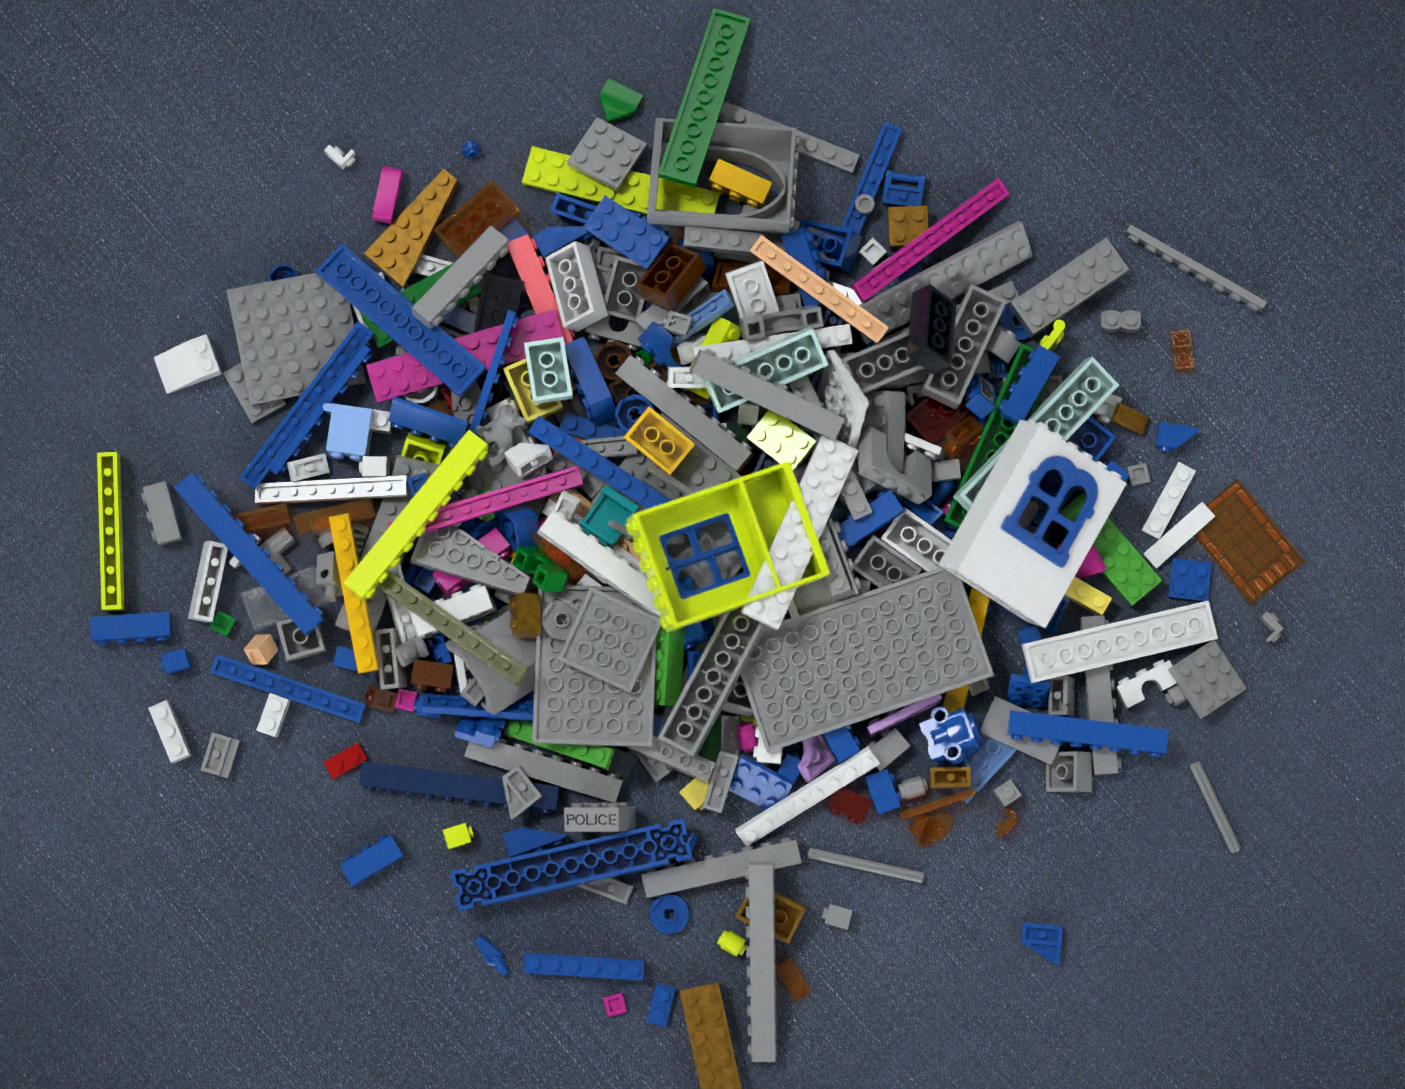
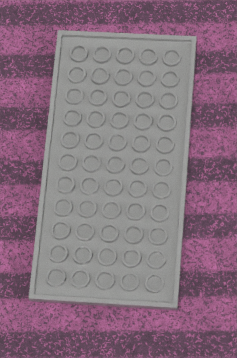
M942 567L781 622L778 630L769 626L765 627L741 672V677L767 753L994 676L962 581Z

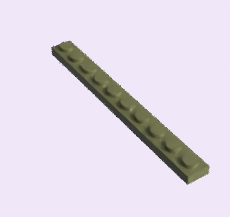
M390 571L387 572L389 575L382 584L380 582L377 584L376 587L515 686L519 684L528 672V669Z

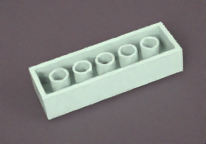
M810 326L733 360L734 366L741 368L743 365L753 370L751 374L757 377L759 374L770 378L769 382L774 385L777 382L783 385L828 366L816 334ZM703 379L718 413L748 401V399Z

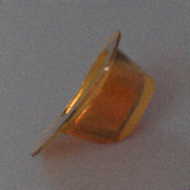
M945 812L934 816L921 815L908 829L914 836L916 844L924 848L946 837L952 828L953 819L950 814Z

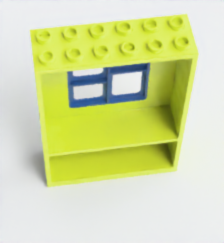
M790 461L640 511L627 519V532L629 535L632 534L634 540L632 542L633 549L636 554L639 553L641 559L639 561L642 572L646 573L648 590L653 592L654 607L656 610H659L661 626L663 629H666L667 633L743 607L746 603L780 591L812 583L830 574ZM791 500H794L813 553L801 580L781 587L768 551ZM725 520L732 537V542L706 552L702 551L695 533L696 529ZM686 533L694 555L683 560L673 559L667 553V542L676 535ZM736 551L744 571L741 575L723 579L716 562V557ZM766 560L776 589L748 598L763 562ZM702 561L708 562L714 578L712 585L694 591H687L680 587L678 574L683 568Z

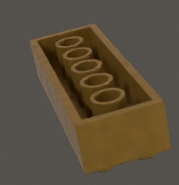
M719 983L680 990L700 1088L742 1089Z

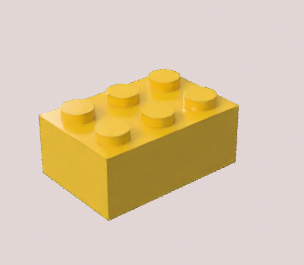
M718 159L709 178V188H712L711 191L719 192L720 195L723 193L729 196V199L735 203H740L741 201L747 204V206L761 209L765 206L770 195L772 182Z
M650 406L624 436L626 440L669 475H671L695 445L694 442Z

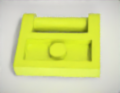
M1056 320L1054 322V330L1049 336L1045 335L1039 345L1051 352L1054 351L1064 337L1065 323L1063 320Z

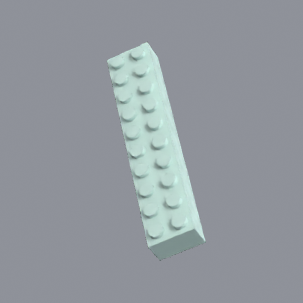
M1093 357L1087 358L1026 421L1028 422L1030 419L1036 423L1042 422L1049 427L1048 430L1050 432L1059 433L1064 437L1063 441H1066L1109 397L1119 384ZM1009 439L953 496L967 512L970 510Z

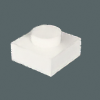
M874 238L859 251L872 266L887 252Z

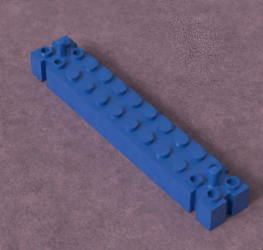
M685 820L668 822L669 827L662 828L661 824L485 863L474 866L473 872H468L466 868L450 871L453 887L459 888L460 894L455 895L458 911L475 909V903L481 902L482 906H489L669 865V859L676 858L677 862L691 860L693 856L690 843H684L683 838L688 836Z

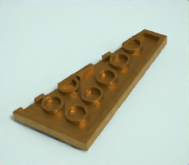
M445 169L432 180L364 253L404 289L407 288V282L411 274H414L415 266L419 258L423 256L435 232L434 228L438 220L440 221L443 216L442 212L446 204L450 202L459 184L458 180Z

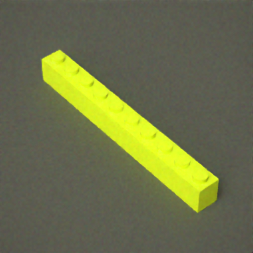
M470 430L466 432L343 584L348 590L362 601L373 596L376 591L374 588L379 582L382 584L389 575L387 572L391 567L395 568L401 561L399 557L403 552L407 553L414 544L412 541L425 532V525L429 521H434L439 514L437 512L441 506L445 507L450 501L452 492L454 490L458 491L464 483L462 480L465 476H470L476 469L474 465L487 456L488 444Z

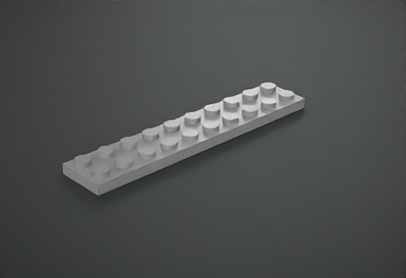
M1017 221L861 303L859 306L889 327L885 334L910 321L913 292L931 284L947 297L953 299L966 292L971 284L978 286L1031 258L1033 254L1023 223ZM860 332L864 343L872 342L870 338Z

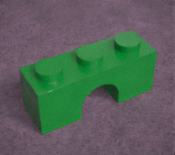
M518 546L512 564L523 573L534 574L533 583L542 591L562 592L568 574L538 547Z

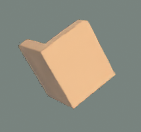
M271 634L255 635L244 648V651L252 665H262L269 663L277 653L278 647Z

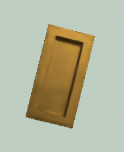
M1117 403L1111 421L1138 435H1143L1149 416L1122 403Z

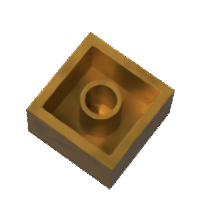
M927 206L888 207L889 250L901 249L928 229Z

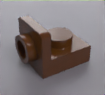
M370 686L365 693V704L370 707L393 712L398 693Z

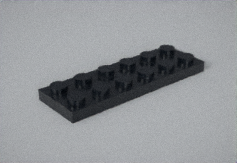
M485 273L474 333L504 324L509 309L516 311L515 316L518 317L525 281ZM508 365L498 367L497 372L500 373L497 385L493 384L491 388L495 396L502 395L506 376L503 368ZM488 371L483 372L476 380L481 391Z

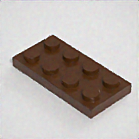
M718 262L712 283V292H721L726 289L731 293L725 273L753 264V262ZM764 263L773 293L780 295L790 294L792 282Z

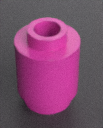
M751 721L742 722L737 725L738 729L736 730L740 749L745 750V752L754 751V746H758L759 741L758 738H755L756 726Z

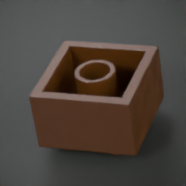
M414 659L411 683L418 690L428 691L429 687L435 688L434 691L447 694L448 690L453 691L456 667L451 664Z

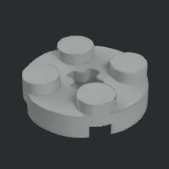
M567 600L550 603L542 615L544 631L553 639L565 641L579 613L578 607ZM566 616L565 621L567 624L559 625L556 617Z

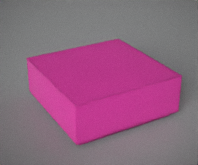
M398 688V696L394 708L414 712V704L418 692Z
M622 992L603 997L608 1017L627 1012Z

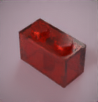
M842 787L832 793L827 807L830 808V813L839 817L840 814L848 816V821L858 825L859 822H864L873 801Z

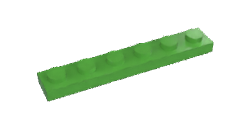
M509 719L504 733L506 736L609 769L615 752L613 749L599 745L532 743L533 723L522 719Z

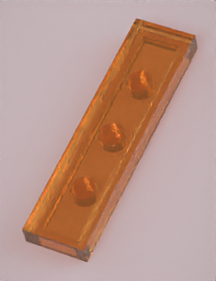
M371 498L294 515L298 536L331 528L329 517L349 513L351 514L352 523L374 518L375 513Z
M972 786L901 810L899 812L900 819L904 820L973 797L977 794L976 787Z

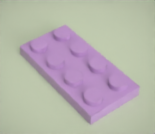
M939 694L904 706V709L900 711L898 709L892 710L887 713L886 718L881 720L878 717L870 721L867 733L872 738L888 728L941 703L942 698Z

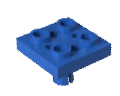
M1027 668L1023 670L1022 675L1010 674L1006 701L1016 706L1045 708L1050 679L1031 683Z

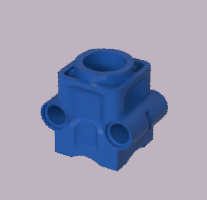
M936 707L931 712V719L919 723L922 733L929 742L928 751L931 760L936 762L938 767H943L950 763L954 767H965L969 761L968 755L983 750L981 746L983 737L974 714L972 712L969 713L965 708L949 713L944 707Z

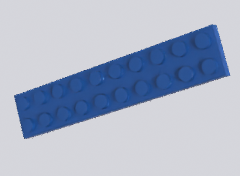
M341 243L315 271L318 276L459 397L486 370V366L439 326L434 325L429 329L412 314V307L414 305L344 244Z

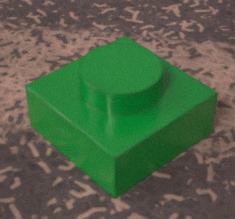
M218 610L210 628L228 637L237 620Z

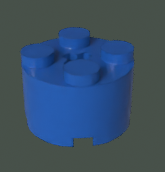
M630 395L618 403L615 417L622 431L628 433L639 419L633 420L631 413L638 411L641 417L649 406L655 411L647 398L641 395Z

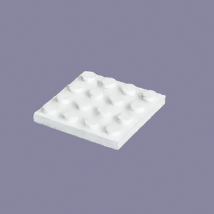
M830 350L826 353L825 358L828 366L822 368L816 395L819 401L824 404L823 408L830 410L832 407L842 412L840 416L845 418L836 437L838 441L857 449V442L861 434L860 431L865 419L866 409L869 405L868 399L864 396L859 385L854 381L850 371L846 369L835 350Z

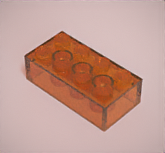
M492 179L438 225L434 232L450 252L459 259L490 226L500 232L521 213L515 203Z

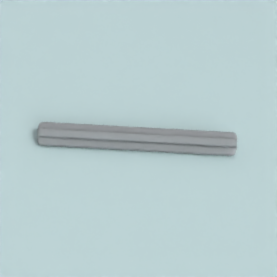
M1197 761L1191 764L1190 768L1230 852L1235 853L1241 850L1201 763Z

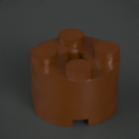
M612 341L600 346L594 359L604 381L612 383L620 379L615 373L630 355L633 357L632 352L625 344ZM617 358L618 365L611 366L609 360Z

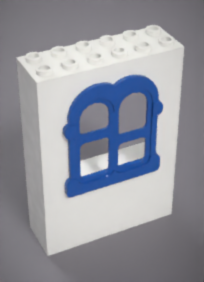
M1029 419L1028 422L1019 421L938 565L1024 621L1046 628L1127 483L1121 480L1122 476L1120 474L1106 470L1107 466L1105 464L1093 461V456L1078 451L1079 447L1069 441L1068 443L1063 441L1064 437L1059 433L1050 432L1048 430L1049 427L1044 423H1036ZM1050 469L1058 470L1063 478L1062 486L1055 497H1051L1038 487L1042 477ZM1075 485H1080L1085 489L1087 499L1076 520L1071 522L1058 513V508L1068 490ZM1035 495L1047 503L1049 509L1037 531L1032 534L1019 526L1018 520L1031 497ZM1052 520L1068 529V534L1058 550L1042 540V536Z

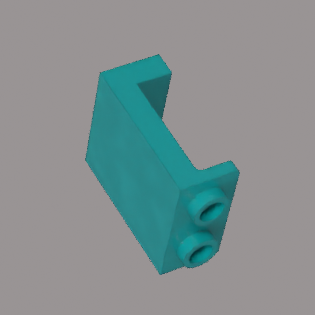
M605 485L602 494L584 520L580 521L579 526L587 536L592 535L596 537L601 546L613 549L622 534L607 526L609 521L613 520L626 526L627 519L633 514L638 513L639 506Z

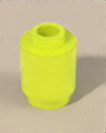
M724 930L717 942L721 949L735 957L738 954L742 956L747 947L744 944L746 940L732 931Z

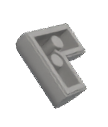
M282 527L261 544L259 548L265 547L271 554L269 559L273 563L277 561L282 566L284 576L293 570L281 554L295 544L296 541L286 528Z

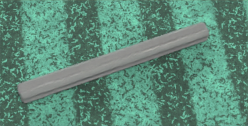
M810 848L808 851L809 859L918 883L923 882V872Z

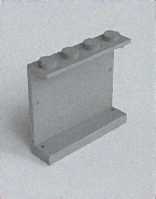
M832 518L828 520V524L853 590L832 596L825 577L797 587L788 606L791 618L860 594L861 582L853 574L855 566L852 559L847 557L848 547L845 540L841 541L839 533L842 532L838 521L834 522Z

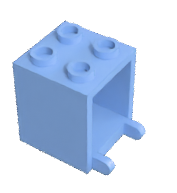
M325 403L323 409L328 415H331L326 451L334 459L344 460V457H350L351 461H363V456H369L373 410Z

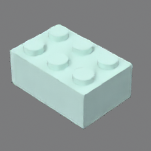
M563 337L524 343L534 405L573 399Z

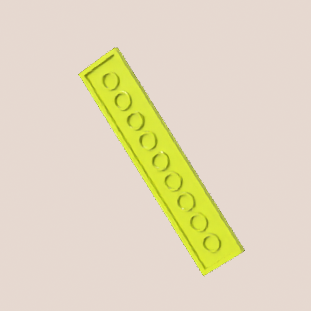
M534 146L531 147L522 185L598 204L606 195L628 211L647 215L651 175L631 171L620 189L616 191L568 166L567 161L570 155ZM659 178L656 209L715 214L720 193Z

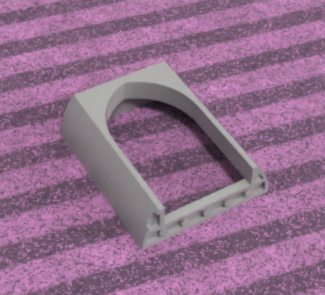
M656 118L647 209L648 224L789 234V227L793 228L798 164V152H795V147L799 148V136H796V128L717 122L705 160L718 161V159H721L725 162L740 163L754 167L769 176L781 191L774 201L759 210L745 214L727 215L656 209L661 157H664L676 119Z

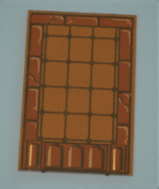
M1239 479L1206 504L1215 517L1200 529L1194 537L1249 605L1263 597L1265 593L1305 562Z

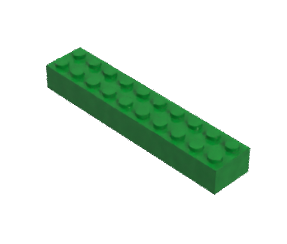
M1021 344L996 400V407L991 411L957 492L1014 432L1016 425L1000 417L999 415L1002 410L998 408L1004 398L1006 400L1009 399L1011 393L1008 391L1013 382H1019L1021 377L1018 374L1023 365L1027 367L1031 361L1027 358L1033 348ZM1051 374L1049 375L1047 381L1045 382L1031 409L1026 415L1024 421H1026L1036 411V408L1043 395V392L1046 388V385L1049 381ZM953 498L942 525L958 531L968 512L955 498Z

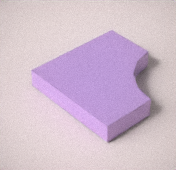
M822 734L802 741L804 753L797 767L806 782L814 780L836 761Z

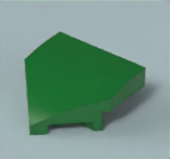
M609 78L599 95V104L605 113L606 122L610 123L620 118L629 119L639 106L643 95Z

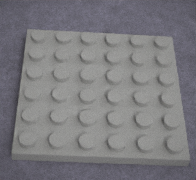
M316 273L226 290L250 406L301 396L354 326L349 301ZM362 364L358 368L361 370L354 380L352 378L349 380L348 386L366 383Z

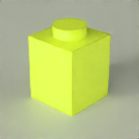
M467 823L443 830L448 849L472 843L471 838L474 837L472 827L467 826Z

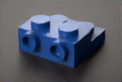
M462 715L454 737L492 748L495 741L499 742L502 733L500 728L504 729L507 718Z

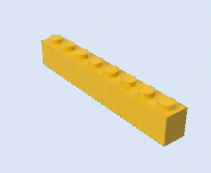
M351 514L329 517L357 670L360 674L380 670L367 598L362 601L343 584L360 563Z

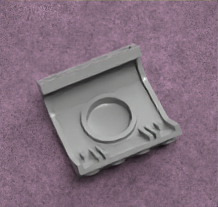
M508 604L470 628L528 669V672L517 686L452 640L446 642L447 649L465 662L481 686L485 695V699L481 701L482 708L493 715L524 697L535 688L537 637H512V630L509 627L511 614Z

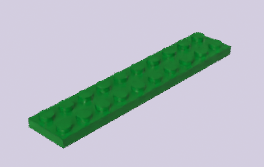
M713 8L658 172V177L696 187L751 18Z

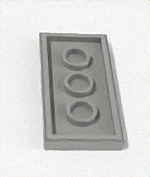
M995 696L981 726V734L1052 765L1060 745L1050 744L1051 740L1044 739L1042 743L1031 742V738L1023 737V740L1011 739V735H1007L1009 711H1029Z

